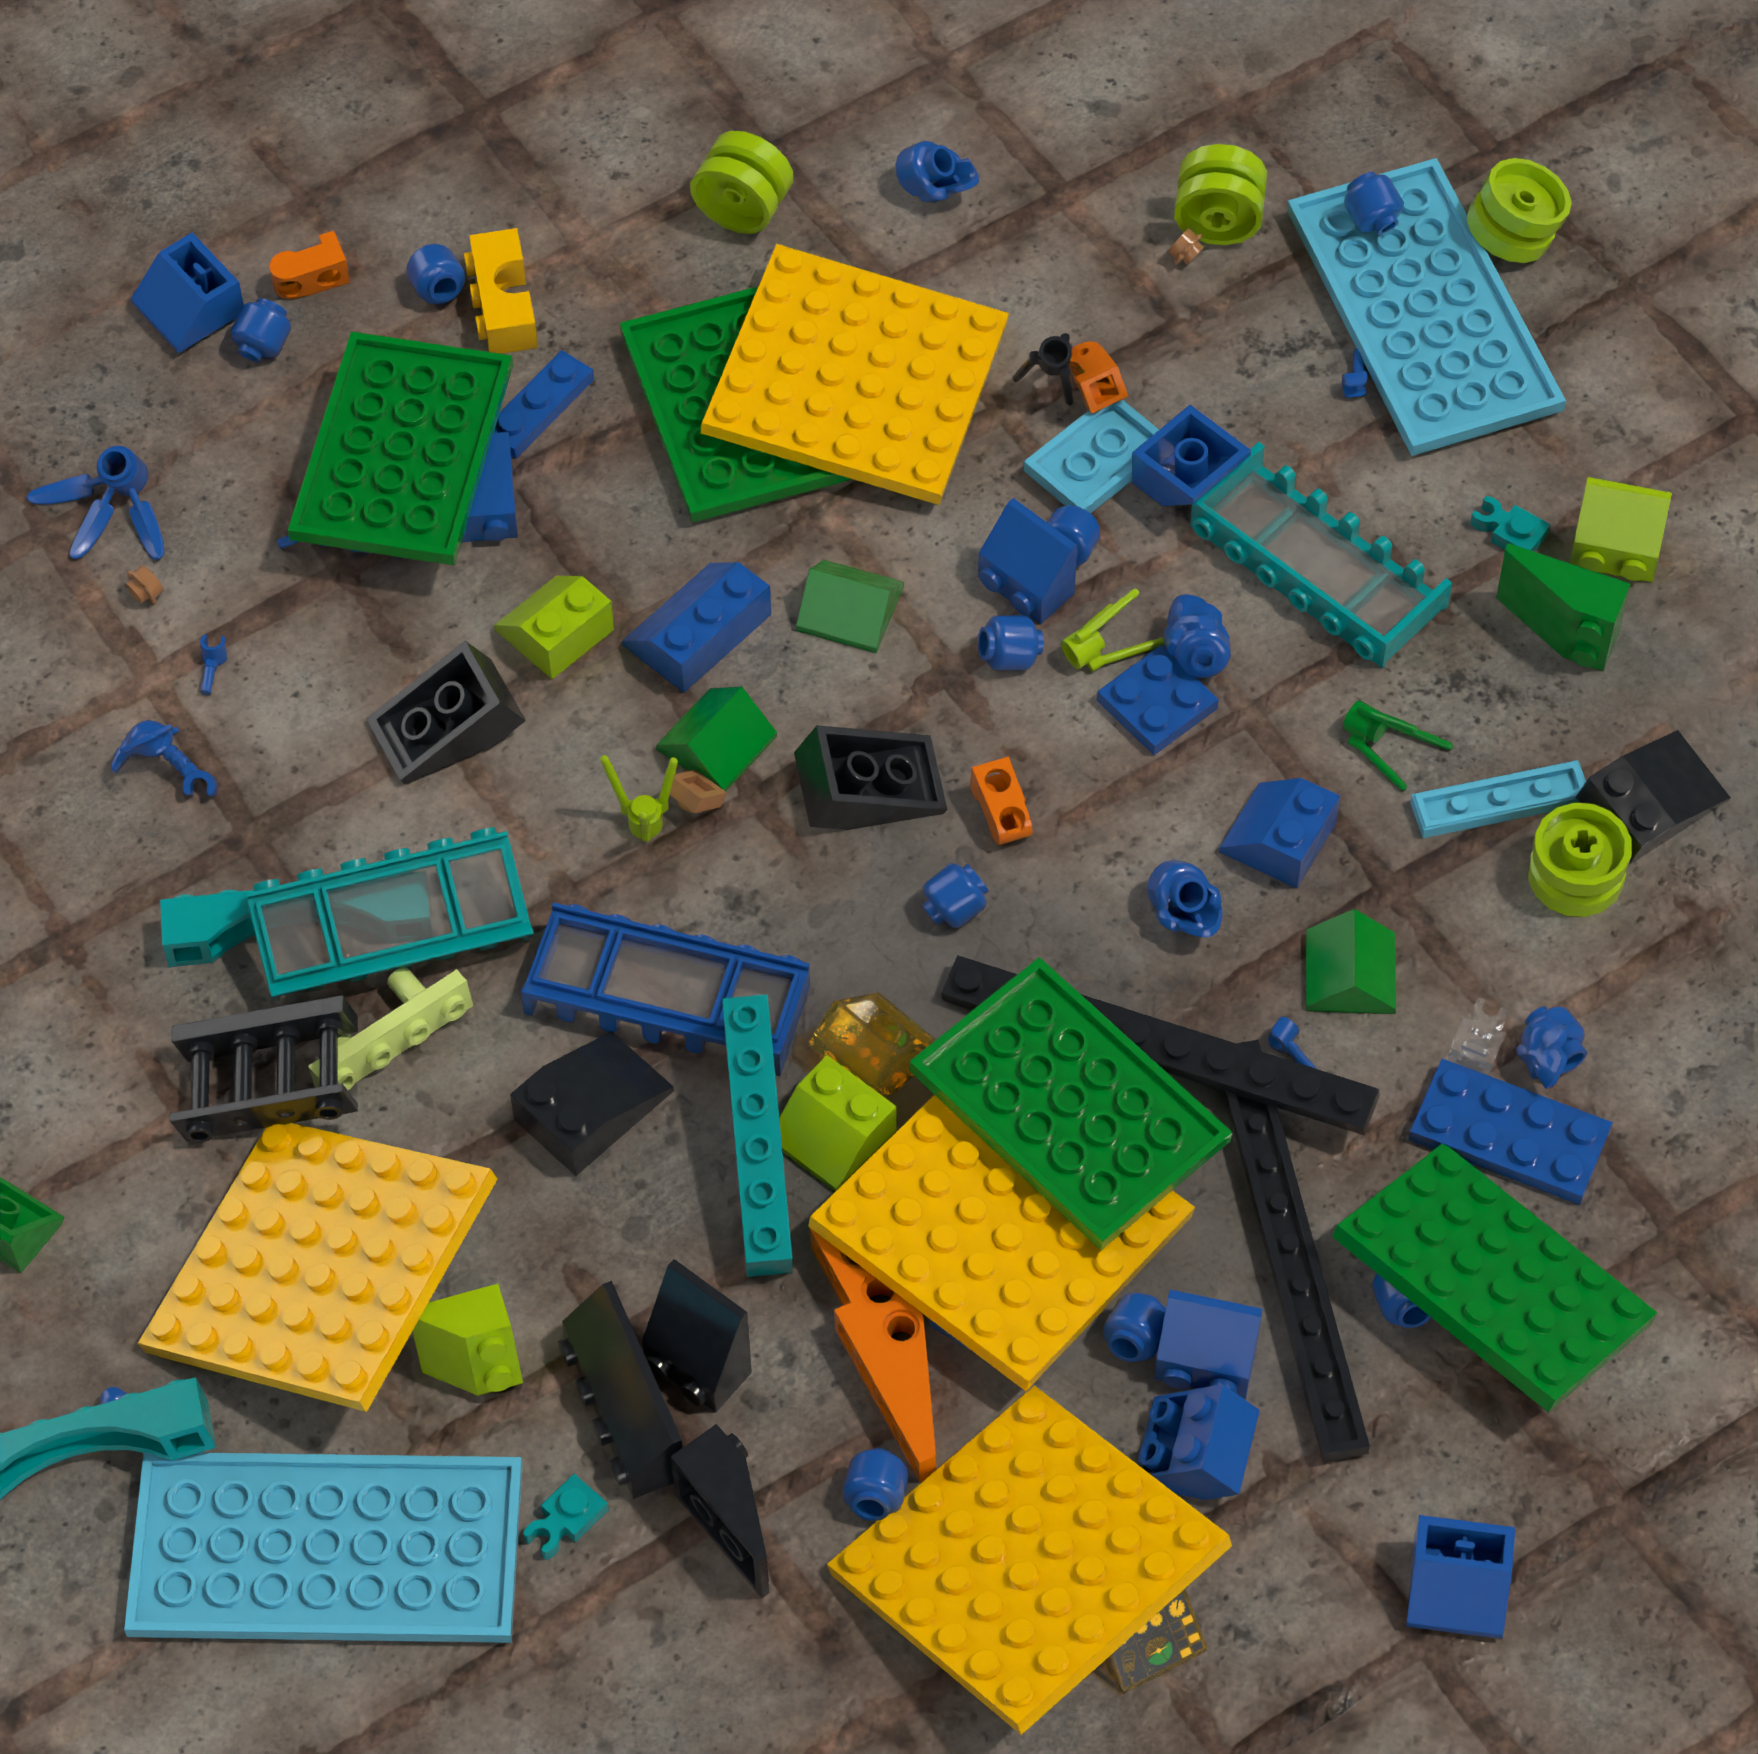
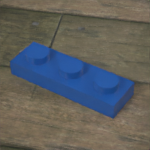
M561 350L501 410L494 433L509 432L511 455L513 458L517 459L594 380V370Z

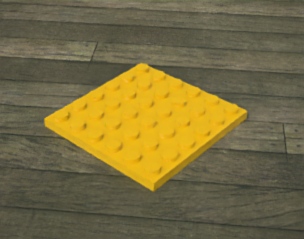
M776 244L702 421L701 433L940 505L1005 332L1009 313Z
M934 1095L810 1216L808 1227L1024 1391H1027L1190 1220L1195 1206L1172 1190L1109 1245L1100 1250Z
M276 1124L266 1127L138 1344L147 1354L367 1412L498 1179L490 1168L299 1124Z
M1034 1385L905 1496L899 1511L888 1514L882 1520L876 1521L833 1558L827 1566L831 1576L1022 1735L1232 1547L1229 1534Z

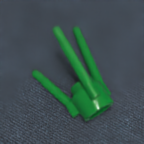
M1361 700L1356 701L1352 705L1343 722V730L1351 734L1347 743L1360 750L1401 791L1407 789L1406 783L1366 744L1370 740L1374 743L1378 742L1384 735L1387 727L1445 750L1450 751L1453 749L1451 742L1422 731L1417 726L1404 720L1382 713Z

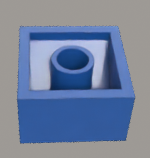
M1189 405L1132 452V484L1161 506L1194 504L1250 457L1251 450L1192 405Z
M1012 498L1005 506L979 551L978 578H980L982 584L988 590L998 592L1008 599L1020 614L1029 615L1042 624L1075 594L1077 544L1015 498Z
M1303 778L1259 783L1221 844L1219 853L1292 887L1298 888L1337 823L1340 795Z
M1170 1289L1156 1359L1154 1379L1163 1381L1167 1386L1175 1389H1188L1189 1387L1198 1389L1224 1384L1236 1394L1246 1399L1257 1351L1263 1309Z

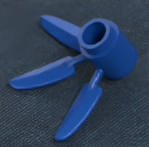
M112 446L102 452L97 461V473L99 476L97 478L91 479L90 475L83 474L39 487L27 494V500L33 504H57L89 497L94 493V486L106 484L108 488L102 499H97L92 503L70 549L71 558H82L103 533L114 512L113 506L108 504L114 492L130 496L133 506L129 509V514L149 556L154 560H159L164 555V542L152 506L148 501L141 502L137 494L147 483L148 468L144 461L127 447Z

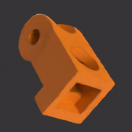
M334 230L318 235L319 245L298 252L283 251L271 259L269 268L273 289L277 296L289 300L350 283L347 261Z
M1089 341L1072 348L1070 369L1076 385L1080 389L1084 403L1091 414L1129 397L1117 364L1100 344Z
M1009 756L972 767L969 786L975 800H978L995 843L999 846L1032 836L1033 829L1025 804L1026 800ZM1000 772L999 774L987 777L991 773Z

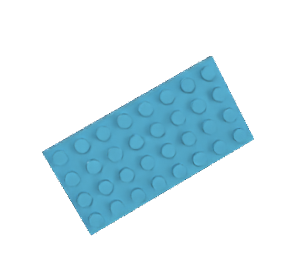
M1437 158L1382 173L1391 179L1404 201L1403 211L1397 217L1399 224L1382 235H1378L1376 231L1365 233L1356 227L1344 206V198L1348 193L1347 186L1349 183L1288 200L1287 212L1356 348L1359 350L1363 362L1411 456L1565 410L1566 400L1488 253L1471 234L1466 219L1467 214Z
M143 1453L124 1627L126 1636L152 1638L512 1643L523 1471L522 1457L197 1453L169 1461L153 1454Z

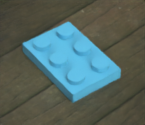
M1120 400L1093 414L1088 410L1024 461V472L1063 505L1078 506L1092 513L1132 481V452L1159 429L1124 400Z

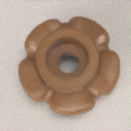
M1188 228L1167 252L1175 259L1174 264H1179L1182 260L1189 265L1204 248L1199 243L1203 236L1201 233L1197 236Z
M144 565L134 572L129 570L127 576L130 581L125 584L129 593L140 604L146 600L151 604L157 603L156 597L164 592V588L156 576Z

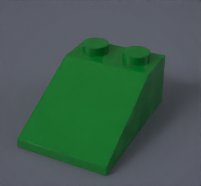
M1508 543L1504 552L1496 599L1563 658L1574 661L1582 667H1592L1604 671L1620 632L1631 584Z

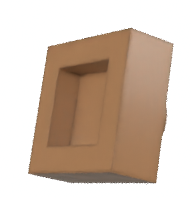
M697 770L675 774L670 795L677 800V804L682 809L691 813H699L721 807L727 792Z

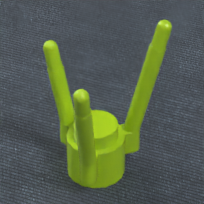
M1134 588L1116 603L1108 604L1084 626L1061 640V649L1074 668L1081 669L1087 665L1090 671L1094 672L1105 664L1154 650L1160 645L1164 646L1162 637L1101 656V650L1105 648V642L1097 630L1139 595L1138 589Z
M602 755L600 761L620 803L621 813L628 816L629 830L634 836L641 838L644 842L650 841L651 838L657 836L662 830V814L669 809L668 799L676 774L678 760L674 757L669 760L659 798L654 799L649 795H640L631 801L628 799L608 756Z

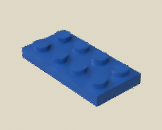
M1442 1058L1410 1130L1408 1140L1431 1149H1436L1441 1144H1444L1471 1164L1580 1205L1613 1122Z

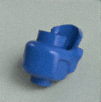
M919 142L903 149L897 156L895 167L900 185L912 196L919 197L922 202L936 203L940 200H946L952 194L971 189L979 183V174L968 158L961 159L953 150L943 145H937L934 142Z
M1189 594L1177 596L1170 605L1168 626L1163 635L1164 647L1168 650L1169 654L1176 657L1177 662L1189 675L1197 678H1210L1219 674L1227 666L1231 657L1230 636L1222 624L1221 611L1214 605L1206 603L1200 597Z
M1173 859L1162 862L1153 870L1148 879L1147 892L1153 907L1157 910L1156 917L1161 925L1171 931H1183L1197 937H1211L1217 933L1223 916L1220 890L1208 882L1201 869L1186 861Z
M1546 1006L1540 1007L1526 1018L1525 1024L1527 1026L1521 1035L1522 1043L1516 1048L1517 1054L1526 1064L1534 1080L1539 1079L1545 1089L1552 1088L1557 1083L1561 1074L1572 1071L1586 1058L1587 1050L1582 1045L1585 1038L1584 1029L1567 1008L1560 1006L1550 1009Z

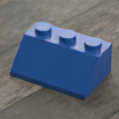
M740 562L709 563L624 638L622 646L681 692L685 693L772 615L770 585Z

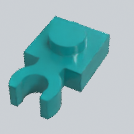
M1490 496L1484 497L1482 510L1491 515H1482L1475 510L1471 515L1470 524L1479 531H1493L1491 543L1504 550L1507 544L1510 543L1535 552L1549 535L1551 527L1550 523L1517 505H1514L1509 513L1502 509L1501 503Z
M574 1473L541 1505L542 1513L547 1518L531 1522L524 1530V1541L529 1545L540 1535L549 1537L548 1543L541 1548L542 1557L548 1560L559 1551L560 1539L565 1534L576 1543L609 1511L608 1502Z

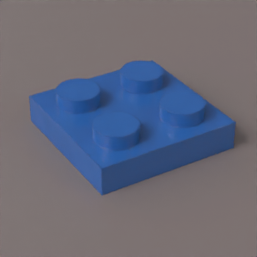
M1162 645L1097 691V701L1153 755H1156L1217 710L1219 699L1195 676L1189 675L1180 666L1176 658L1169 654Z

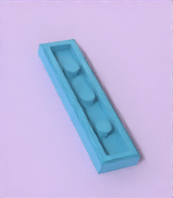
M1576 760L1411 794L1410 804L1422 838L1548 813L1557 807L1579 803L1576 796L1586 780L1580 763Z

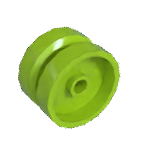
M728 131L720 134L710 149L706 160L703 161L690 182V192L697 207L715 223L737 233L755 234L766 228L778 209V205L793 184V170L787 158L768 141L745 131Z
M1213 144L1201 146L1188 153L1180 164L1174 219L1183 232L1190 228L1197 236L1201 233L1203 236L1199 241L1207 244L1230 245L1241 243L1253 237L1262 226L1267 182V170L1262 160L1251 151L1235 145Z
M1511 158L1500 161L1491 169L1483 183L1482 190L1477 193L1471 203L1466 219L1473 237L1479 245L1492 255L1509 262L1527 263L1538 260L1548 250L1555 238V233L1561 228L1568 217L1572 202L1567 187L1548 168L1531 160Z
M1571 803L1557 807L1546 815L1535 833L1533 850L1528 865V881L1535 896L1549 909L1565 916L1587 917L1601 913L1614 904L1624 887L1626 871L1632 855V839L1625 824L1611 811L1595 804Z

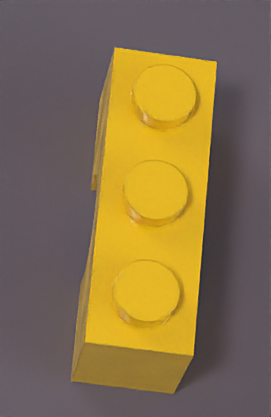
M513 228L469 235L471 252L464 253L467 277L475 276L476 283L469 284L473 309L481 308L482 315L475 316L479 341L487 339L489 352L500 354L538 348L530 292H504V290L510 287L526 285L518 229Z

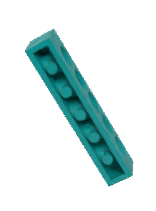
M768 994L722 998L747 1277L793 1273Z

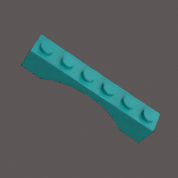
M410 871L327 891L334 922L337 925L350 926L370 933L389 944L420 941L433 937L430 892L426 871L416 873ZM229 889L220 891L217 894L200 896L182 894L172 899L160 900L162 946L168 968L213 963L232 947L254 936L246 901V893L253 892L254 890L237 891ZM313 895L261 907L267 930L297 923H320Z
M196 1377L187 1380H174L163 1387L142 1393H129L115 1401L97 1406L81 1407L70 1414L49 1420H36L28 1426L0 1433V1500L26 1478L49 1465L76 1455L103 1450H130L153 1454L173 1461L216 1448L208 1399Z

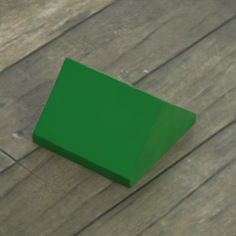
M823 560L809 569L796 631L877 653L903 591L904 582Z
M742 686L710 688L656 744V750L669 759L676 758L678 765L687 771H699L726 792L777 738V731Z
M1356 909L1306 929V1011L1395 1014V932Z
M0 1177V1260L22 1273L59 1229L65 1217Z

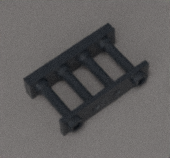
M343 995L172 1026L171 1042L188 1062L192 1061L191 1110L170 1113L171 1124L186 1141L206 1142L215 1136L318 1118L332 1120L339 1118L342 1114L358 1112L356 1100L343 1083L338 1084V1038L344 1034L358 1032L357 1014ZM320 1039L319 1087L295 1091V1046L299 1042ZM277 1046L276 1095L252 1099V1053L259 1049ZM234 1054L233 1102L209 1106L210 1061L214 1057Z

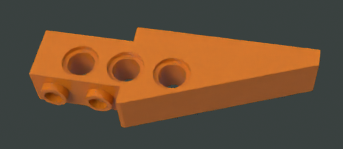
M810 1228V1248L842 1304L841 1307L834 1310L835 1331L920 1483L936 1471V1448L923 1313L864 1268L850 1263L849 1261L852 1259ZM879 1294L891 1298L884 1303H875L870 1300V1298ZM897 1332H906L912 1337L905 1341H897L891 1336Z

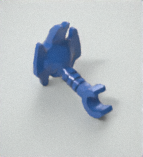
M152 720L137 723L128 732L114 754L111 769L114 773H118L131 756L141 755L152 758L162 755L166 761H169V764L175 766L174 768L178 772L180 771V775L184 778L183 791L185 795L193 796L194 784L199 779L206 781L208 796L215 797L218 792L216 778L208 772L199 770L193 762H190L187 756H184L185 754L181 750H178V747L171 745L173 736L180 732L178 727H172L170 724L165 726L158 721Z

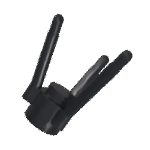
M1063 333L1060 337L1051 336L1046 338L1041 343L1039 351H1031L1029 353V358L1013 375V381H1020L1034 365H1039L1046 374L1060 376L1065 403L1069 406L1072 405L1073 391L1069 366L1073 346L1070 343L1069 334Z

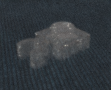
M1479 998L1474 1004L1470 1019L1463 1017L1447 1060L1490 1075L1506 1034L1500 1030L1503 1028L1508 1011L1506 1007L1502 1006L1498 1015L1489 1016L1482 1010L1485 999Z

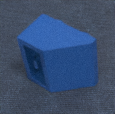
M193 232L157 254L131 297L132 304L178 354L237 318L244 305L239 281Z
M1224 1384L1155 1396L1137 1464L1176 1494L1201 1500L1239 1495L1260 1410Z
M1419 1515L1413 1541L1406 1626L1502 1639L1511 1584L1516 1527Z

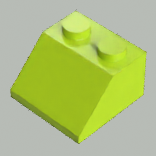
M1587 477L1570 564L1594 572L1622 576L1632 581L1643 580L1653 582L1672 493Z
M556 575L494 624V630L552 680L614 630L612 601L583 576Z
M828 1055L797 1085L779 1118L782 1152L835 1192L897 1132L896 1106Z
M498 1283L428 1302L412 1331L422 1373L478 1396L493 1391H503L511 1386L523 1383L512 1327Z

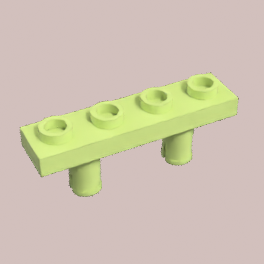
M407 967L395 970L388 978V985L403 1004L352 1037L350 1034H344L338 1038V1084L343 1083L347 1090H350L356 1082L371 1072L384 1068L394 1057L411 1046L422 1043L431 1033L446 1023L459 1019L466 1010L471 1008L473 1002L467 980L457 969L427 989ZM320 1058L308 1066L315 1088L319 1087Z

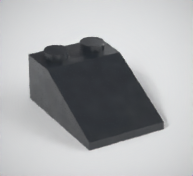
M467 641L461 643L366 718L399 780L404 784L493 747L526 721L493 661Z
M816 725L794 751L810 827L851 830L941 815L948 810L931 735Z
M1679 730L1631 751L1602 768L1587 779L1576 796L1579 803L1595 804L1607 809L1625 824L1632 839V855L1629 865L1728 802L1731 798Z
M611 1031L542 1066L510 1094L514 1120L571 1173L577 1176L674 1092V1086Z
M673 1259L667 1266L642 1339L643 1352L655 1376L662 1380H665L667 1377L681 1387L680 1389L684 1396L697 1406L705 1404L717 1413L752 1373L748 1313L677 1260Z
M715 1424L671 1456L675 1496L763 1599L770 1593L768 1563L746 1461L748 1452L736 1435L731 1433L727 1436Z

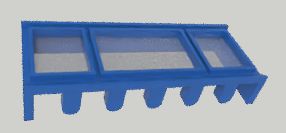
M553 902L550 918L527 981L521 990L523 1011L527 1015L533 1016L539 1000L555 1004L557 1017L564 1022H573L577 1011L580 1010L599 1015L600 1028L606 1032L612 1031L615 1033L620 1020L641 1025L643 1038L651 1043L660 1042L663 1031L685 1036L686 1049L699 1054L703 1052L706 1041L726 1046L722 998L768 994L775 1075L781 1076L810 989V963L802 962L797 957L791 955L776 956L760 952L749 945L734 946L717 942L714 938L703 934L692 936L675 932L670 927L661 924L650 926L633 922L619 914L608 916L592 912L577 904L566 906Z

